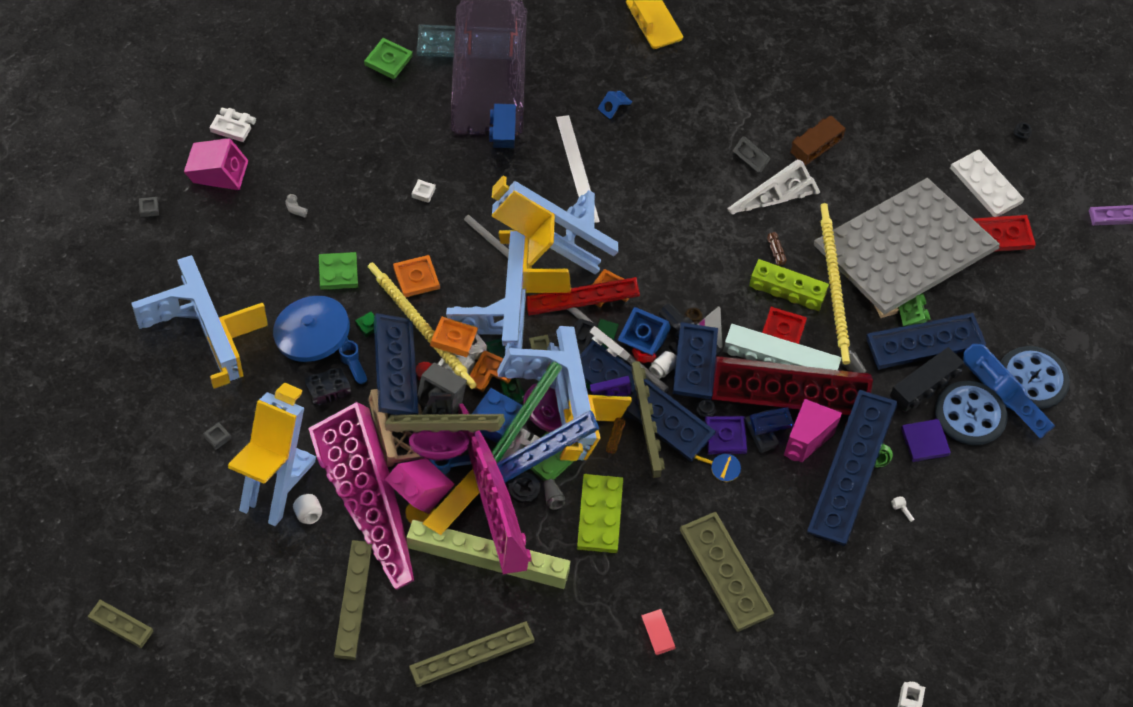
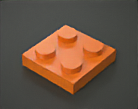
M429 255L393 264L403 296L410 297L440 289V284Z
M441 317L431 339L430 346L467 357L477 335L478 328Z

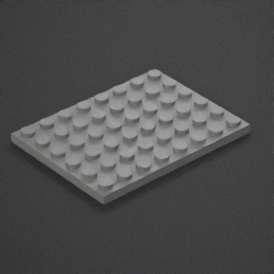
M928 178L832 230L834 232V244L836 245L837 266L839 270L884 315L996 251L1000 245ZM821 236L814 240V246L825 256L824 236Z

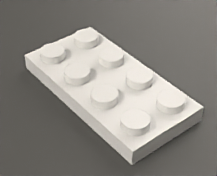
M980 150L951 164L950 169L993 217H998L1023 203L1024 198Z

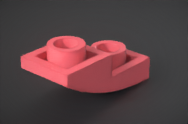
M659 609L642 615V620L655 654L659 655L676 649L662 610Z

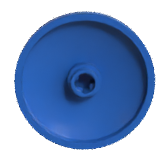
M309 296L291 303L279 314L274 324L273 337L278 349L286 357L300 362L316 361L331 355L342 346L349 333L350 321L345 308L335 299L326 296Z

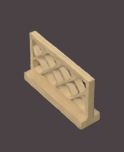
M377 389L371 390L369 404L387 467L393 466L396 462L424 459L425 457L416 454L410 446L403 442L407 436L410 438L412 435L410 431H402L401 433L404 435L400 440L392 435L393 431H386L385 422L388 420L389 414L378 412ZM418 404V415L422 414L420 404ZM401 446L409 452L406 455L398 456L396 450Z

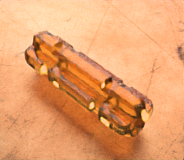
M617 417L615 419L606 446L608 453H616L626 422L623 418Z

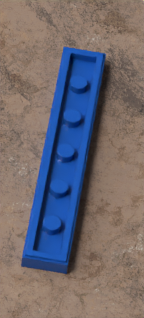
M590 410L497 462L504 482L564 450L566 446H571L599 430L594 413Z

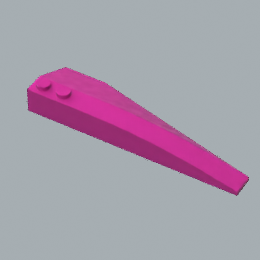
M356 402L310 427L309 432L320 466L326 469V476L335 486V491L344 501V505L358 529L364 534L367 544L372 543L374 555L381 562L383 570L393 587L399 589L414 581L403 523L394 488L385 480L389 475V471L370 409Z
M459 404L458 414H469L464 404ZM462 430L469 436L470 444L467 450L502 573L527 571L528 562H531L530 550H526V537L524 533H521L509 492L498 465L480 430L476 432Z

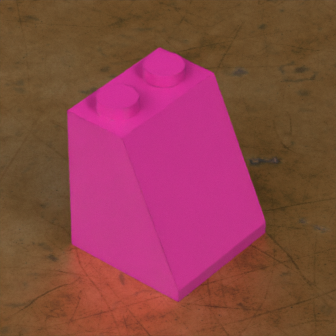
M231 138L193 143L184 173L193 183L240 190L248 159Z
M805 399L790 434L784 456L793 461L803 462L835 434L842 413Z
M427 458L398 464L385 478L412 506L427 514L433 510L455 485Z

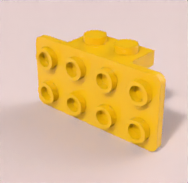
M626 0V4L653 49L683 40L681 31L662 0Z

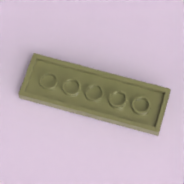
M717 512L680 527L684 539L737 632L774 616L771 606Z

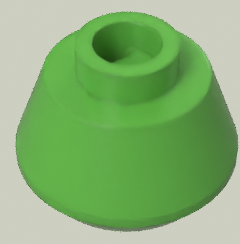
M882 445L875 468L884 467L892 460L893 453L889 446Z

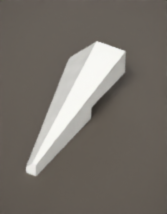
M797 159L727 209L733 215L741 211H749L754 208L766 207L795 198H803L811 194H819L820 190L814 179L810 177L803 161Z

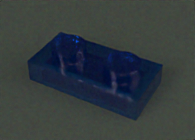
M788 407L750 415L755 435L793 428L794 425Z

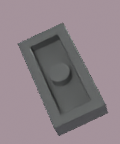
M742 137L733 149L734 153L760 173L771 159L746 137Z

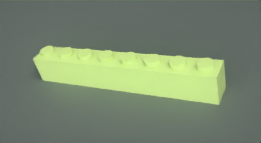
M412 520L407 535L408 548L502 573L493 540L451 529H446L440 535L422 524L423 522ZM530 550L531 562H528L527 571L508 573V575L564 589L570 570V561Z

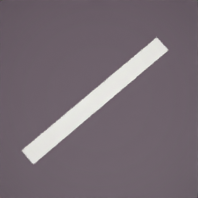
M569 115L556 117L577 193L580 197L590 190L570 117ZM595 207L594 223L600 221Z

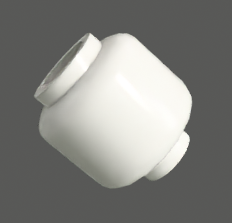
M313 494L301 495L293 504L294 512L301 523L313 524L322 515V507L317 497Z

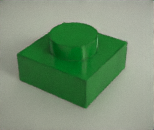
M372 312L355 320L356 326L365 338L375 333L374 314Z

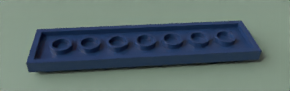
M593 340L580 354L585 381L591 385L629 376L632 394L623 397H631L632 402L625 412L642 424L632 367L616 356L615 358L607 351L606 347L600 346ZM647 378L643 379L644 385L649 387L650 397H647L648 404L652 403L653 415H651V420L656 422L657 433L654 434L691 462L715 435L716 431Z
M859 390L807 534L846 546L896 409L897 401Z

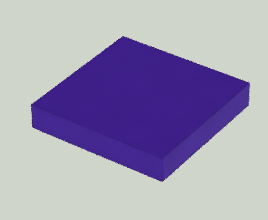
M629 376L590 385L592 395L623 397L632 394Z
M744 416L705 417V423L716 431L715 435L707 443L708 454H747Z
M939 419L902 425L901 430L912 462L950 455L951 452Z

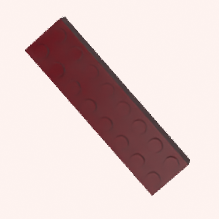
M716 356L712 399L801 409L804 400L807 399L841 412L844 415H850L859 390L871 393L873 379L871 374Z

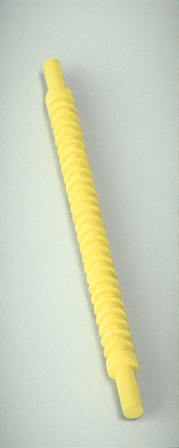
M823 203L820 205L822 214L821 227L822 235L824 236L827 270L829 271L836 334L838 335L837 342L838 347L841 348L842 362L844 365L850 364L848 350L850 342L848 339L849 335L847 334L846 317L844 316L845 308L843 307L841 280L838 271L839 267L837 266L836 245L834 244V232L832 231V220L829 218L828 204Z
M373 262L370 263L368 268L376 276V281L393 298V301L396 302L398 307L419 329V332H422L425 339H428V342L431 343L435 333L432 327L414 309V306L397 289V286L394 285L391 279L385 273H382ZM434 347L456 375L467 380V385L471 389L476 387L477 384L467 373V368L462 365L453 353Z

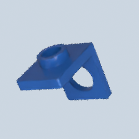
M608 91L598 110L611 119L620 105H630L632 101L621 91ZM608 101L613 106L610 112H607L605 109V104Z

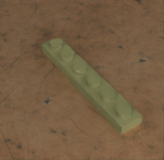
M640 361L632 362V375L653 478L661 477V472L665 467L663 458H659L658 451H661L659 439H655L654 433H657L656 422L651 420L653 407L652 403L648 404L647 397H650L648 385H644L643 379H646L645 368H641Z
M504 414L391 415L385 422L386 431L421 432L423 430H431V432H439L441 430H449L450 432L487 430L488 432H495L500 430L505 422Z
M352 540L334 653L335 658L356 660L372 543L367 544L365 541Z
M526 621L410 665L409 669L416 686L419 687L534 643L535 639Z

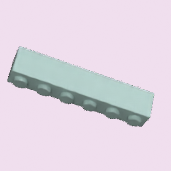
M731 324L723 352L731 356H739L746 360L838 370L842 358L735 324Z

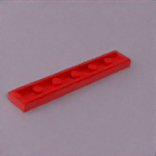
M637 277L571 288L570 293H541L526 296L528 316L599 304V302L605 303L639 297L640 292Z

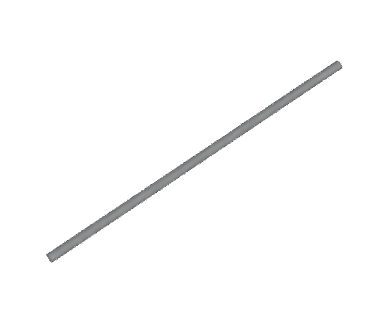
M470 215L464 218L465 222L508 258L509 249L501 244L498 239ZM575 307L567 309L577 319L592 322L579 309ZM631 354L626 360L631 365L632 362H637ZM640 363L641 368H645L646 378L666 393L669 387Z

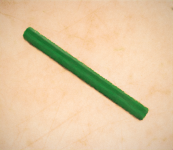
M553 361L491 452L496 463L501 460L561 371L562 366L557 362Z

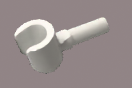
M897 497L891 501L892 507L895 510L901 508L910 522L915 520L906 507L904 497Z

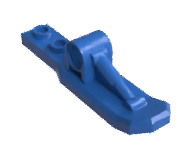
M972 344L964 351V364L984 385L993 389L1000 396L1005 407L1015 411L1040 439L1055 427L1047 416L1029 399L1025 388L985 345Z

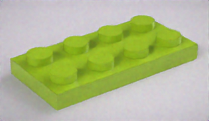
M584 474L577 543L578 550L618 552L623 478Z

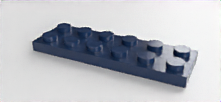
M376 313L374 316L378 412L395 415H418L413 322L407 318Z
M974 313L868 333L866 336L878 369L932 359L947 347L955 354L963 353L972 344L986 346Z

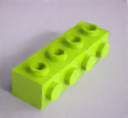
M758 259L749 286L775 297L789 300L792 303L806 306L809 309L820 311L829 284Z

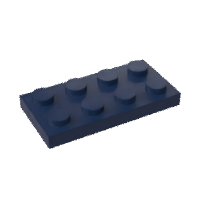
M680 323L673 394L704 399L712 398L718 328Z

